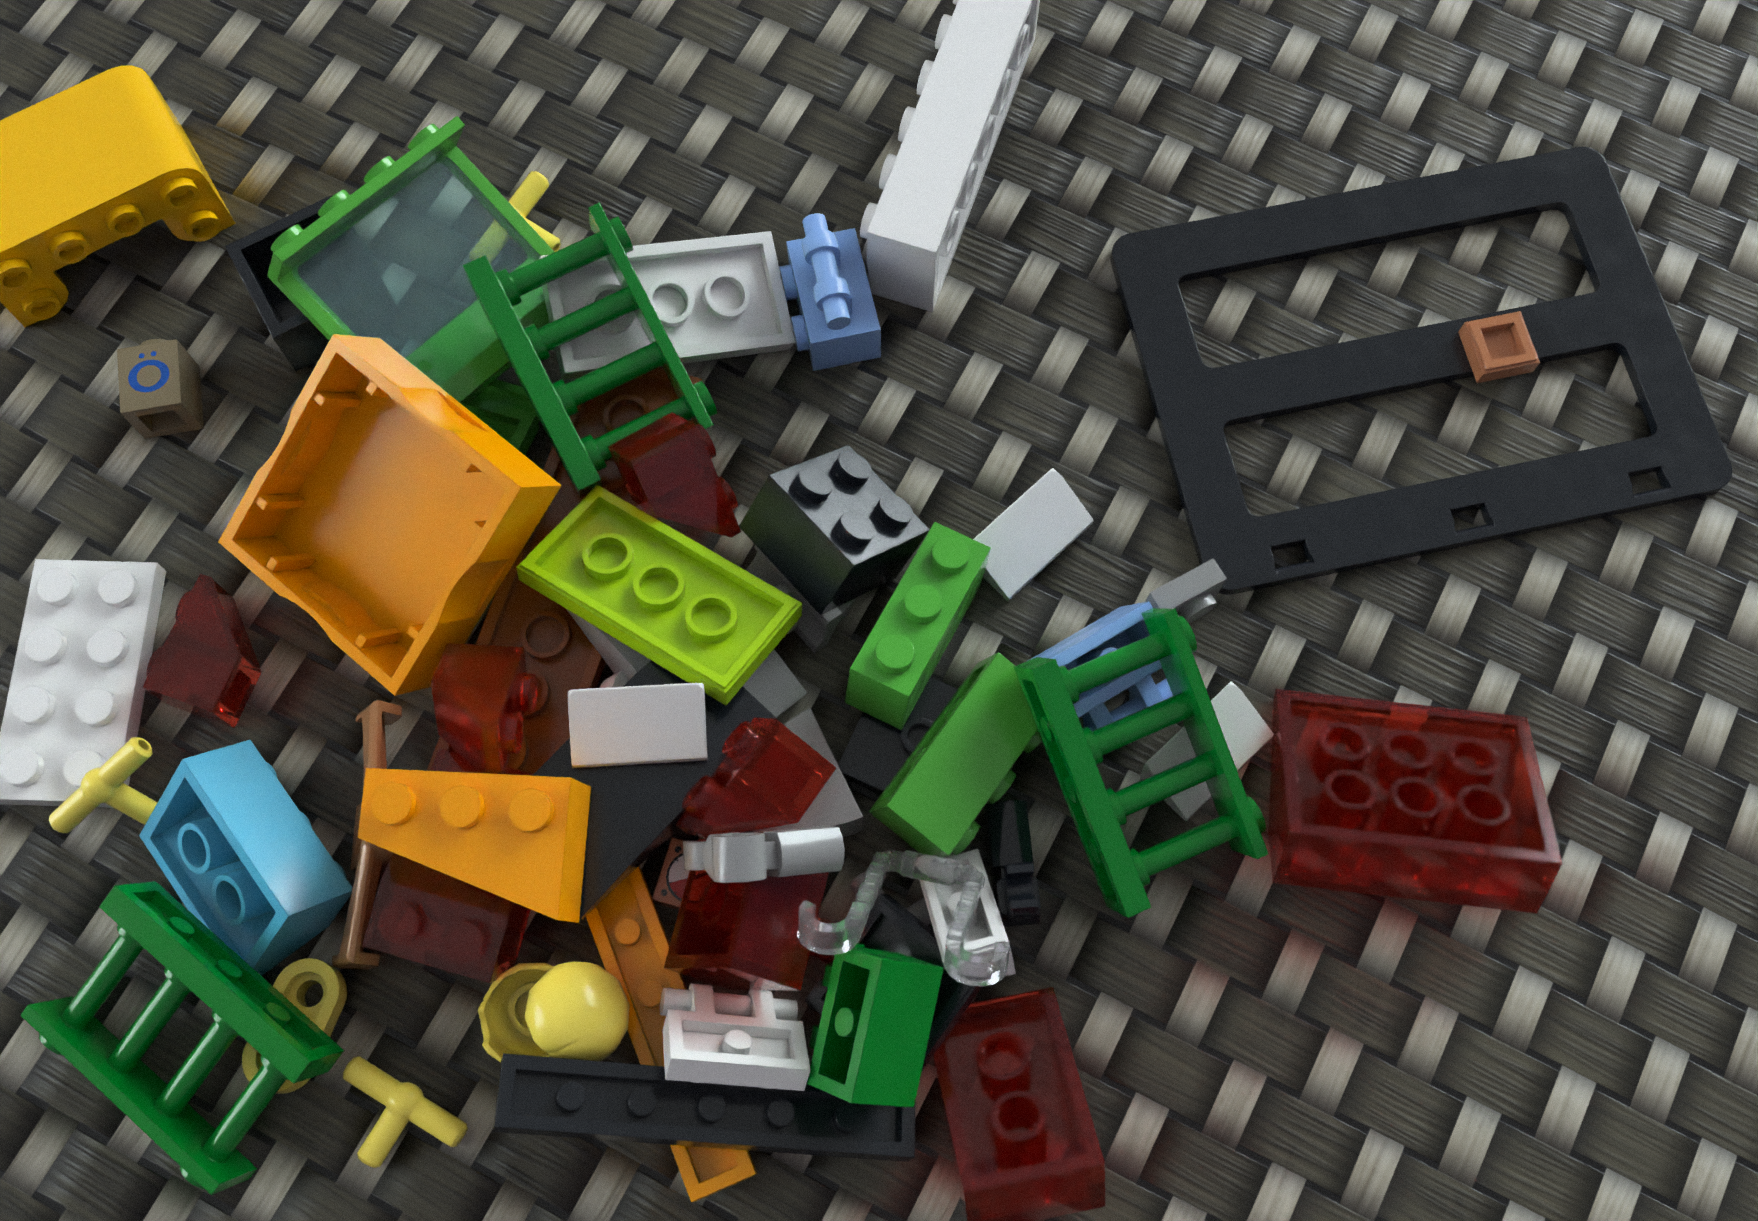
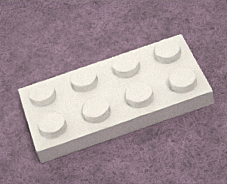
M771 231L633 246V251L626 254L682 364L790 350L796 343ZM606 257L542 286L549 323L622 289ZM635 312L624 315L555 348L561 379L581 377L650 344Z
M35 559L0 731L1 805L60 806L81 786V781L88 771L101 767L132 737L138 736L166 570L157 562ZM130 777L123 783L129 786ZM101 803L98 806L104 808H113L107 805L106 803Z

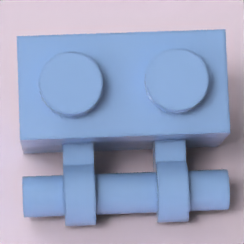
M814 213L806 216L802 221L806 237L786 241L789 265L779 266L786 301L796 299L800 314L791 317L797 351L808 350L813 371L880 358L881 328L855 228L831 232L828 230L826 218L823 214Z
M1149 601L1121 606L1033 658L1056 659L1059 667L1063 665L1070 670L1150 636L1141 613L1153 607ZM1158 660L1079 694V702L1073 705L1078 718L1082 717L1084 720L1083 726L1094 731L1172 697L1167 679L1155 684L1151 677V674L1162 668L1160 661ZM1128 689L1130 700L1109 712L1104 702Z

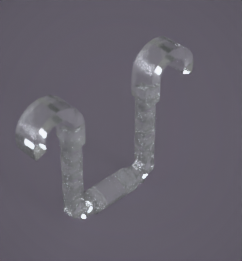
M891 849L881 853L876 852L873 855L872 863L870 862L864 882L861 883L856 894L855 902L853 901L844 920L838 923H824L815 918V904L804 900L799 906L797 937L800 943L815 953L836 955L853 949L859 942L869 918L870 909L872 910L878 890L881 889L887 872H897L903 877L954 886V884L962 885L964 887L961 892L960 901H958L953 922H951L946 936L944 968L956 981L969 986L980 987L999 982L1007 973L1010 941L996 942L993 951L982 955L973 954L964 949L968 929H970L974 912L981 896V889L984 888L985 877L973 865L958 863V860L909 850L900 852Z

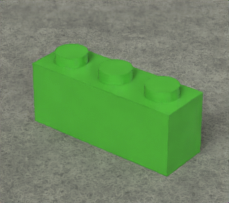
M937 522L933 523L850 667L845 703L902 730L981 586L991 547Z
M999 652L975 665L869 810V813L928 860L946 857L951 853L957 856L965 850L980 828L975 818L987 801L991 804L998 801L1013 783L1016 773L1011 770V767L1022 751L1029 753L1042 741L1016 675L1015 665Z

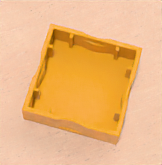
M333 334L291 409L285 432L278 446L265 464L256 472L218 543L279 596L292 601L309 613L334 644L396 696L438 686L562 485L381 338Z

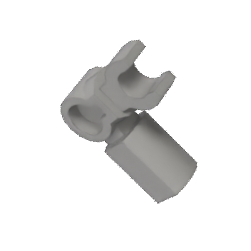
M832 826L763 831V833L734 832L711 834L706 841H683L684 870H705L714 882L720 883L759 881L766 879L767 876L787 877L841 871L844 863L845 849L843 836L839 827Z

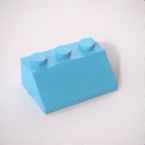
M251 740L182 759L139 835L186 908L261 976L329 927L352 893L353 887L347 880L343 868L333 860L313 831L307 816L299 811L279 782L274 768L264 760Z

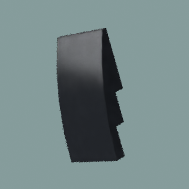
M651 660L623 687L688 682ZM743 686L727 705L705 693L707 760L572 768L569 738L532 775L571 777L591 786L580 920L588 915L676 831L679 822L725 779L728 770L773 728L777 718Z

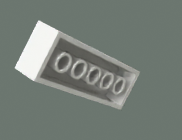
M953 0V4L956 5L953 15H943L935 39V49H938L935 61L925 60L919 75L917 94L921 96L916 108L907 106L900 123L898 141L902 142L899 152L897 156L888 154L885 159L879 180V188L883 189L878 204L869 202L862 218L860 237L867 239L862 252L865 269H867V277L872 294L933 312L1035 41L1040 0Z

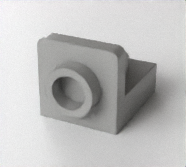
M1213 558L1149 593L1145 602L1149 601L1153 608L1176 609L1178 616L1184 617L1190 623L1216 607L1215 597L1227 578Z

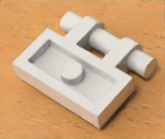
M694 983L690 984L688 990L663 988L660 999V1015L666 1016L662 1029L665 1080L759 1087L764 1089L805 1090L811 1069L803 1021H797L798 1003L796 1000L773 998L771 991L750 989L748 995L713 992L712 985Z

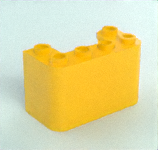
M126 65L108 69L0 120V302L25 328L38 321L55 316L67 302L68 290L56 270L68 264L77 263L87 255L123 237L132 236L142 228L160 219L164 221L177 238L195 242L209 240L220 231L236 224L181 124L149 75L142 68Z

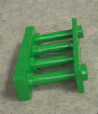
M600 202L588 207L589 224L594 233L593 235L511 273H508L506 268L494 272L486 255L463 265L468 282L580 498L588 495L596 485L602 487L598 472L607 468L605 461L689 420L701 440L711 435L714 424L710 417L717 414L716 406L705 384L702 381L695 384L691 382L626 255L633 251V245L619 217L608 220ZM601 258H607L622 287L621 290L538 329L534 323L523 328L513 309V306L522 303L520 296ZM635 312L650 344L565 384L563 379L551 383L541 363L550 358L548 351L624 315ZM660 366L663 367L678 399L593 439L591 434L580 439L569 418L579 413L577 406Z
M1152 608L1141 613L1150 636L1070 670L1063 665L1059 667L1056 659L1036 657L1014 666L1106 906L1127 918L1152 908L1144 889L1145 886L1150 884V876L1212 848L1229 842L1233 851L1255 859L1269 854L1261 835L1266 831L1263 814L1256 802L1245 793L1194 659L1193 653L1197 650V642L1193 630L1184 617L1178 616L1176 609ZM1158 660L1160 661L1172 692V697L1094 731H1091L1088 727L1082 728L1073 705L1079 702V694ZM1183 721L1196 757L1115 792L1110 787L1105 788L1097 765L1103 763V755ZM1206 781L1219 817L1141 852H1137L1134 848L1129 849L1120 827L1127 823L1126 816Z
M156 881L115 885L99 907L118 924L117 931L120 934L75 997L70 996L29 1004L20 1016L39 1033V1039L47 1049L64 1056L180 1165V1171L188 1182L198 1188L205 1189L210 1195H213L249 1180L257 1170L236 1147L286 1080H290L295 1084L329 1072L345 1050ZM146 949L165 967L166 979L123 1038L119 1040L94 1016L142 950ZM193 992L213 1010L212 1017L214 1022L170 1082L166 1084L141 1061V1058L188 994ZM241 1036L261 1054L260 1059L263 1065L217 1128L214 1129L188 1103L236 1037Z

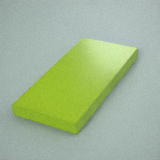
M596 485L516 567L519 581L686 682L703 683L705 693L724 705L731 701L802 616V603L599 485Z

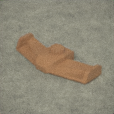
M377 700L356 716V722L362 723L363 787L366 768L387 769L385 725H391L402 717V706ZM361 804L356 806L350 870H355L354 884L340 952L332 956L333 966L340 969L366 970L379 967L380 955L363 951L380 870L392 865L395 856H400L358 838Z

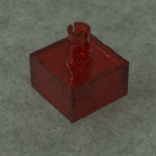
M699 839L697 841H706L707 839ZM690 870L664 969L730 990L801 991L809 955L819 958L820 961L831 963L834 960L838 939L847 940V930L843 923L819 917L829 872L787 877L767 876L766 879L759 881L720 883L714 882L705 870Z

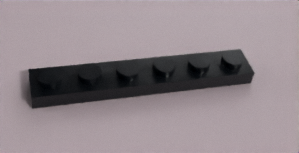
M503 1053L492 1132L908 1162L915 1158L916 1100L914 1107L854 1104L806 1084L804 1091L693 1083L665 1080V1068L663 1066Z

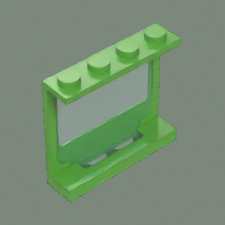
M456 116L440 129L434 123L422 129L409 143L408 148L410 151L397 161H394L391 156H387L379 161L365 175L363 180L366 184L351 195L346 190H341L333 195L318 211L320 218L303 230L297 224L282 233L270 248L273 251L267 277L329 341L333 334L381 338L465 407L509 370L512 365L468 282L463 265L486 255L494 272L506 268L507 272L511 273L539 260L540 256L550 255L554 251L456 146L465 127V124ZM542 286L520 296L522 303L513 306L523 328L534 323L538 329L549 323Z

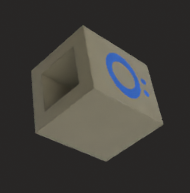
M150 339L142 342L139 346L117 349L120 414L145 439L204 429L200 367L177 339Z

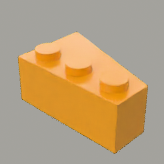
M366 768L358 838L555 920L579 923L591 786L571 777Z

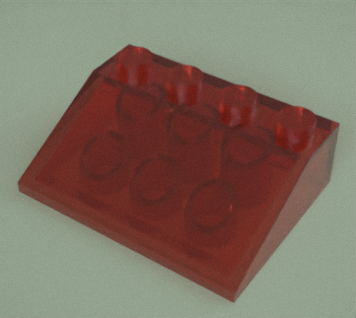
M1276 689L1273 698L1272 732L1274 736L1272 738L1268 830L1273 883L1538 913L1563 863L1527 717Z

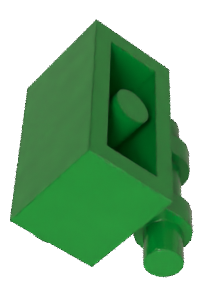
M838 939L833 964H826L822 980V986L827 987V993L820 1025L814 1024L812 1026L808 1046L814 1049L807 1084L849 1103L914 1107L944 967L901 953L864 948L865 945L862 943Z

